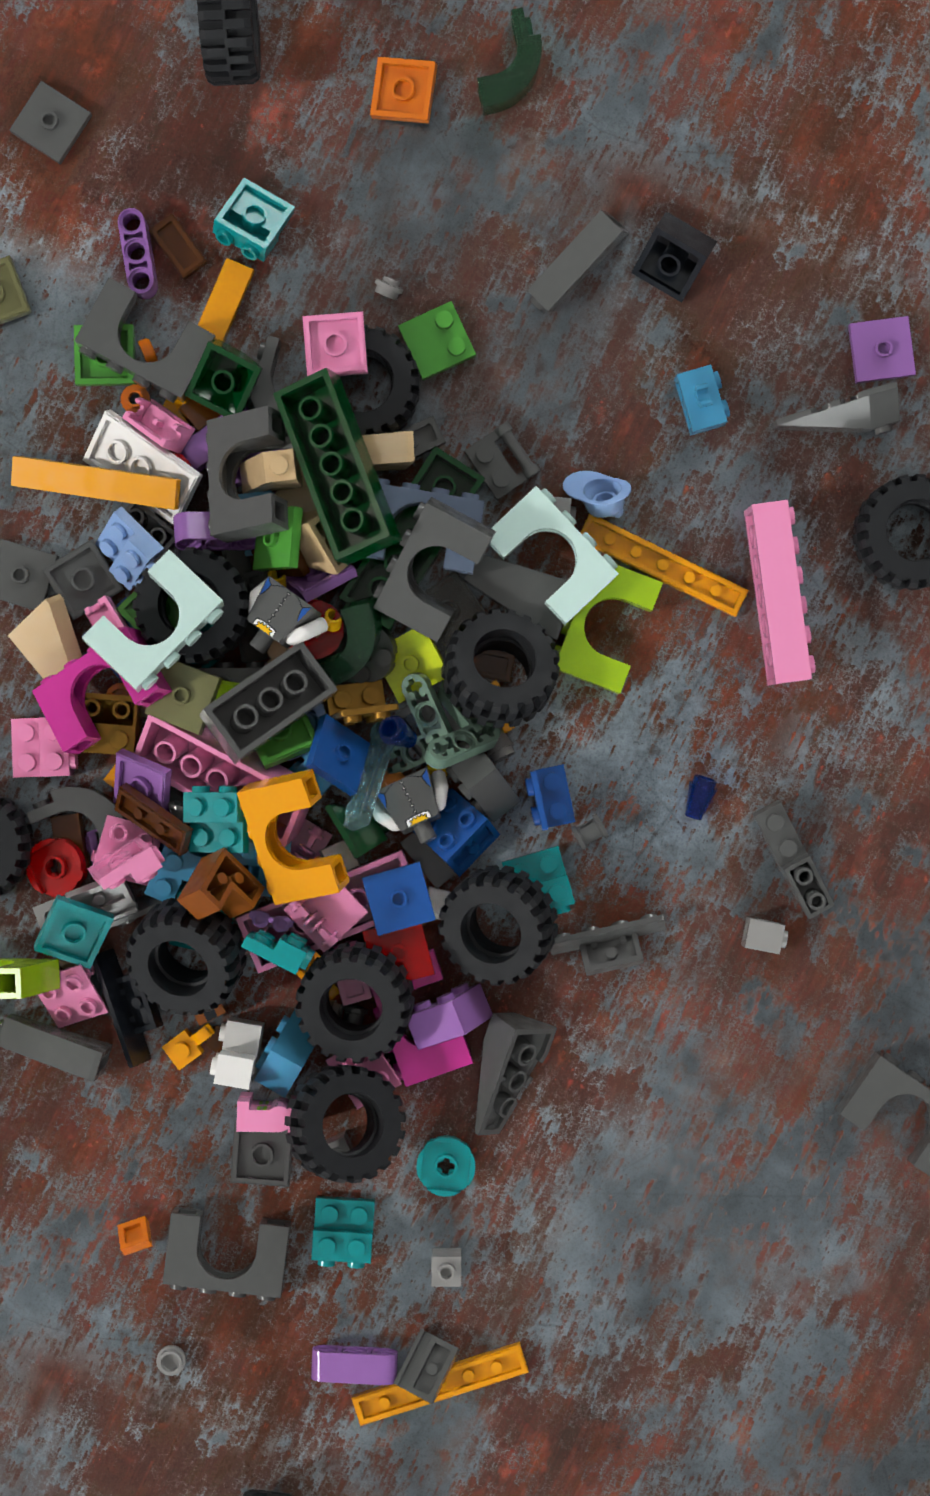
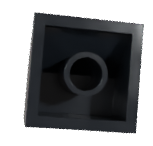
M666 211L655 227L631 273L682 303L717 241Z

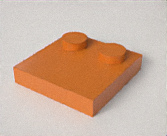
M378 57L370 110L371 118L429 124L438 66L436 61Z

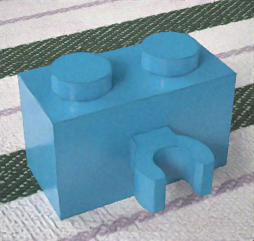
M711 364L676 375L674 382L690 436L722 427L728 422L727 417H730L729 406L726 399L721 400L718 390L722 388L721 379L718 371L713 372Z

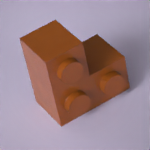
M223 847L201 858L177 901L197 920L220 910L231 919L254 909L265 886Z

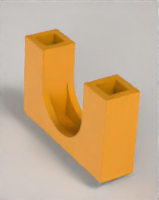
M313 769L251 782L237 792L240 808L247 822L248 836L253 840L257 852V862L263 869L266 878V888L272 896L275 905L340 893L350 882L341 854L311 860L301 859L289 853L283 847L277 835V820L280 814L310 808L322 798Z

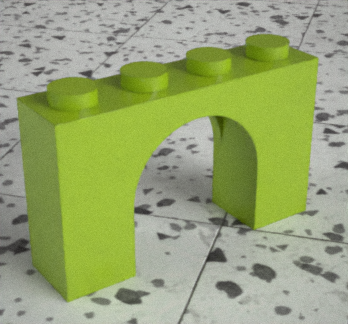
M618 565L615 570L619 574L568 623L563 625L561 634H564L565 638L562 646L556 644L554 648L559 653L560 660L557 665L560 667V672L616 694L621 693L631 666L604 656L591 647L584 630L586 616L594 605L605 600H619L651 612L663 585L661 581Z
M0 958V999H23L60 989L59 959Z

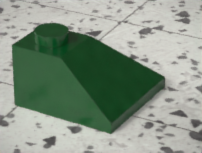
M219 339L208 341L185 396L223 416L243 412L263 368L242 351Z
M331 803L325 807L355 859L388 839L386 833L390 830L375 821L369 811L337 803Z

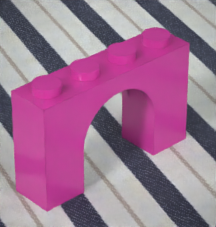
M127 626L117 628L131 641L141 645H148L141 636L140 630ZM90 647L87 649V654L79 659L67 662L62 671L56 675L44 678L40 682L41 685L32 691L64 753L80 754L101 740L86 709L85 693L89 682L98 672L112 667ZM161 671L157 674L159 677L157 682L147 691L142 689L139 693L120 676L135 705L148 707L172 692Z
M434 948L430 949L429 952L435 975L412 980L414 989L443 979V973ZM369 986L371 996H374L377 1008L373 1009L377 1021L382 1013V1003L374 989ZM404 1034L401 1040L396 1042L394 1048L388 1052L394 1053L397 1063L393 1064L394 1072L400 1081H404L406 1087L473 1064V1058L465 1035L418 1050L415 1041Z

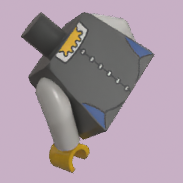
M275 570L269 571L268 578L251 590L249 594V615L247 620L259 628V631L249 644L262 654H265L274 640L285 648H289L326 631L336 632L341 628L343 618L331 620L335 616L334 609H328L325 612L324 618L320 617L322 614L286 588V575L277 579V571Z
M427 764V768L374 791L378 799L365 800L362 796L360 800L366 809L370 811L375 821L391 831L400 830L403 835L415 831L420 844H426L437 838L431 823L441 818L440 811L446 807L448 794L447 772L445 769H434Z

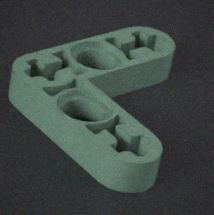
M417 672L406 676L401 686L403 695L421 735L380 753L375 761L378 773L388 771L389 774L404 772L425 763L424 754L428 746L427 743L438 738V735L441 737L453 732L433 685L424 673ZM414 681L422 683L419 692L417 690L412 691L411 689ZM428 696L429 700L417 704L416 700ZM425 705L431 706L435 710V718L432 722L426 721L422 717V709ZM411 744H416L421 748L422 756L419 760H414L410 757L408 750ZM401 755L403 761L393 765L392 768H386L384 763L388 759L391 760Z
M445 680L440 685L437 697L461 729L429 742L424 754V760L434 769H445L491 750L496 746L501 734L500 728H493V723L486 722V725L483 726L477 724V718L468 719L461 714L463 709L460 706L455 708L450 702L452 693H445L443 687ZM455 741H465L469 744L470 748H461Z

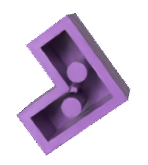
M467 983L452 988V992L437 997L438 1002L431 1004L428 999L414 1005L415 1011L412 1012L408 1027L418 1050L466 1035L492 1017V1011L480 984L469 987Z

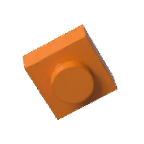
M145 1216L117 1225L120 1250L124 1256L152 1247L149 1221Z

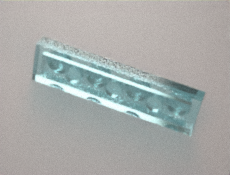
M393 716L384 719L382 722L375 723L370 731V746L359 788L345 809L346 818L343 826L351 831L370 824L401 721Z

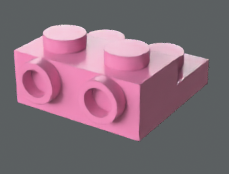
M45 717L11 719L13 778L74 776V770L78 769V754L64 753Z
M138 836L89 867L88 871L104 890L108 887L114 889L125 882L127 875L136 883L140 881L144 883L153 879L158 874L157 870L163 867L161 863L165 859L156 846H153L150 841L144 842Z

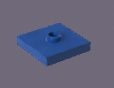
M324 714L319 717L306 767L313 769L316 774L349 796L354 795L359 788L370 743L328 714Z
M420 861L362 877L378 936L436 920Z

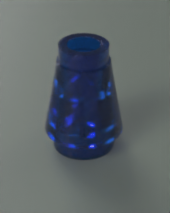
M399 716L387 717L379 726L380 737L388 745L411 748L417 742L416 733Z
M695 774L693 780L689 781L685 812L687 817L702 820L718 790L715 788L716 780Z

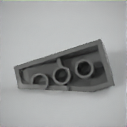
M894 381L858 392V395L851 397L850 401L845 402V399H837L821 406L822 409L816 410V407L776 419L771 424L773 430L869 433L875 431L876 435L890 432L893 430L892 425L900 421L897 382Z
M514 1012L492 1014L483 1041L475 1133L478 1136L500 1134L518 1104L516 1100L518 1093L524 1085L529 1086L533 1080L530 1074L537 1062L543 1063L547 1057L557 1030L555 1026Z

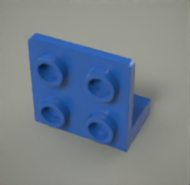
M564 764L529 771L530 777L524 779L528 796H534L536 806L530 807L534 825H540V829L545 831L549 827L575 822Z
M453 788L448 789L446 807L440 811L441 818L431 823L437 838L426 843V845L440 856L450 869L460 877L500 836V833L481 812Z

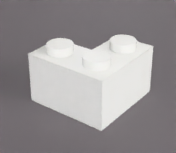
M230 1016L226 1024H221L219 1041H223V1046L220 1053L217 1052L216 1056L212 1058L210 1075H215L213 1084L250 1089L256 1077V1064L259 1060L265 1022Z

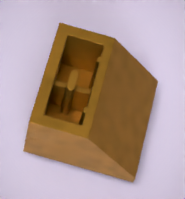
M86 692V709L101 740L83 752L116 755V752L123 748L134 753L141 736L140 705H135L131 696Z

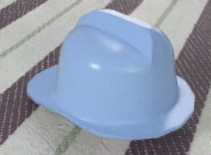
M578 471L565 478L563 490L568 496L582 501L587 511L594 517L620 518L623 515L625 498L631 492V485L626 480L613 478L598 472Z

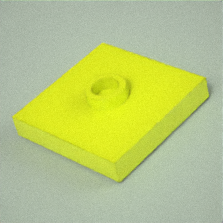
M413 629L395 638L397 644L395 666L392 672L385 678L400 704L406 701L401 688L402 681L406 676L417 672L424 673L434 686L445 680L441 677V669L444 662L434 641ZM414 681V684L411 686L412 691L417 690L419 692L422 683Z

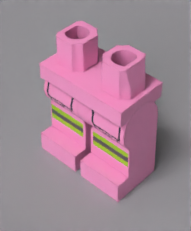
M241 1092L237 1101L236 1132H284L288 1129V1133H290V1126L284 1125L285 1116H290L292 1110L287 1107L289 1099L279 1097L273 1101L253 1100V1092ZM291 1095L290 1099H296L297 1095Z

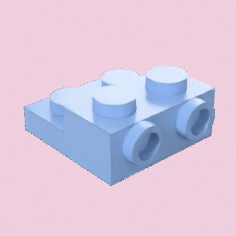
M122 506L113 512L95 543L101 552L113 561L109 571L129 591L136 587L137 583L140 584L144 576L141 574L146 567L150 569L155 564L153 560L159 557L164 550V547Z

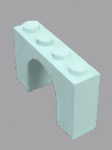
M535 486L491 528L496 533L489 545L504 560L525 539L535 533L552 532L568 541L575 555L573 574L544 603L565 625L619 574L615 570L618 565L608 554L602 556L595 549L598 544L587 532L581 534L574 525L577 522L569 512L564 510L561 513L554 505L556 499L547 489L540 490Z
M170 550L148 570L150 578L177 603L179 608V621L170 637L158 644L141 645L128 639L104 615L82 636L84 642L138 693L142 689L145 691L150 689L159 679L157 674L164 666L167 669L173 666L181 656L178 652L186 644L189 647L192 646L201 637L202 633L200 630L208 622L211 625L214 624L224 613L222 610L224 607L223 600Z

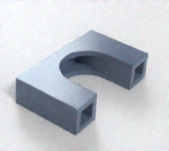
M378 478L393 519L401 511L409 507L419 506L421 502L426 504L433 497L482 523L485 501L479 500L480 495L462 492L461 497L449 495L450 490L432 487V492L420 490V485L406 482L402 483V487L390 485V480ZM386 548L366 558L384 560ZM446 548L443 570L473 575L475 562Z

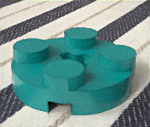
M449 1135L438 1136L428 1140L420 1150L416 1164L417 1175L423 1185L427 1187V1190L443 1197L454 1196L465 1189L472 1182L476 1167L475 1157L470 1146L461 1139ZM444 1158L450 1159V1163L455 1165L446 1174L442 1173V1168L437 1166L438 1162H443Z

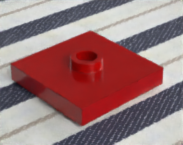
M422 924L380 936L377 935L376 928L362 931L366 948L372 949L374 945L382 947L380 953L385 956L392 953L397 958L395 961L397 967L404 965L408 972L405 977L406 980H416L435 975Z

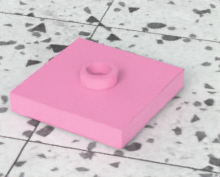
M363 311L302 316L307 376L324 368L330 369L339 376L368 374Z

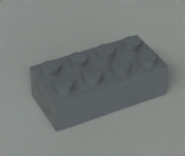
M301 642L203 708L199 716L233 763L237 764L328 700L338 689L306 645Z

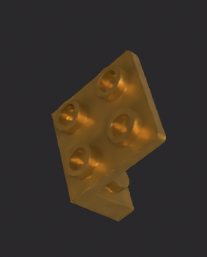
M382 680L337 685L336 688L338 690L324 702L326 714L345 727L362 722V719L366 720V724L384 721L383 719L391 718L392 712L399 710L398 703L386 705Z

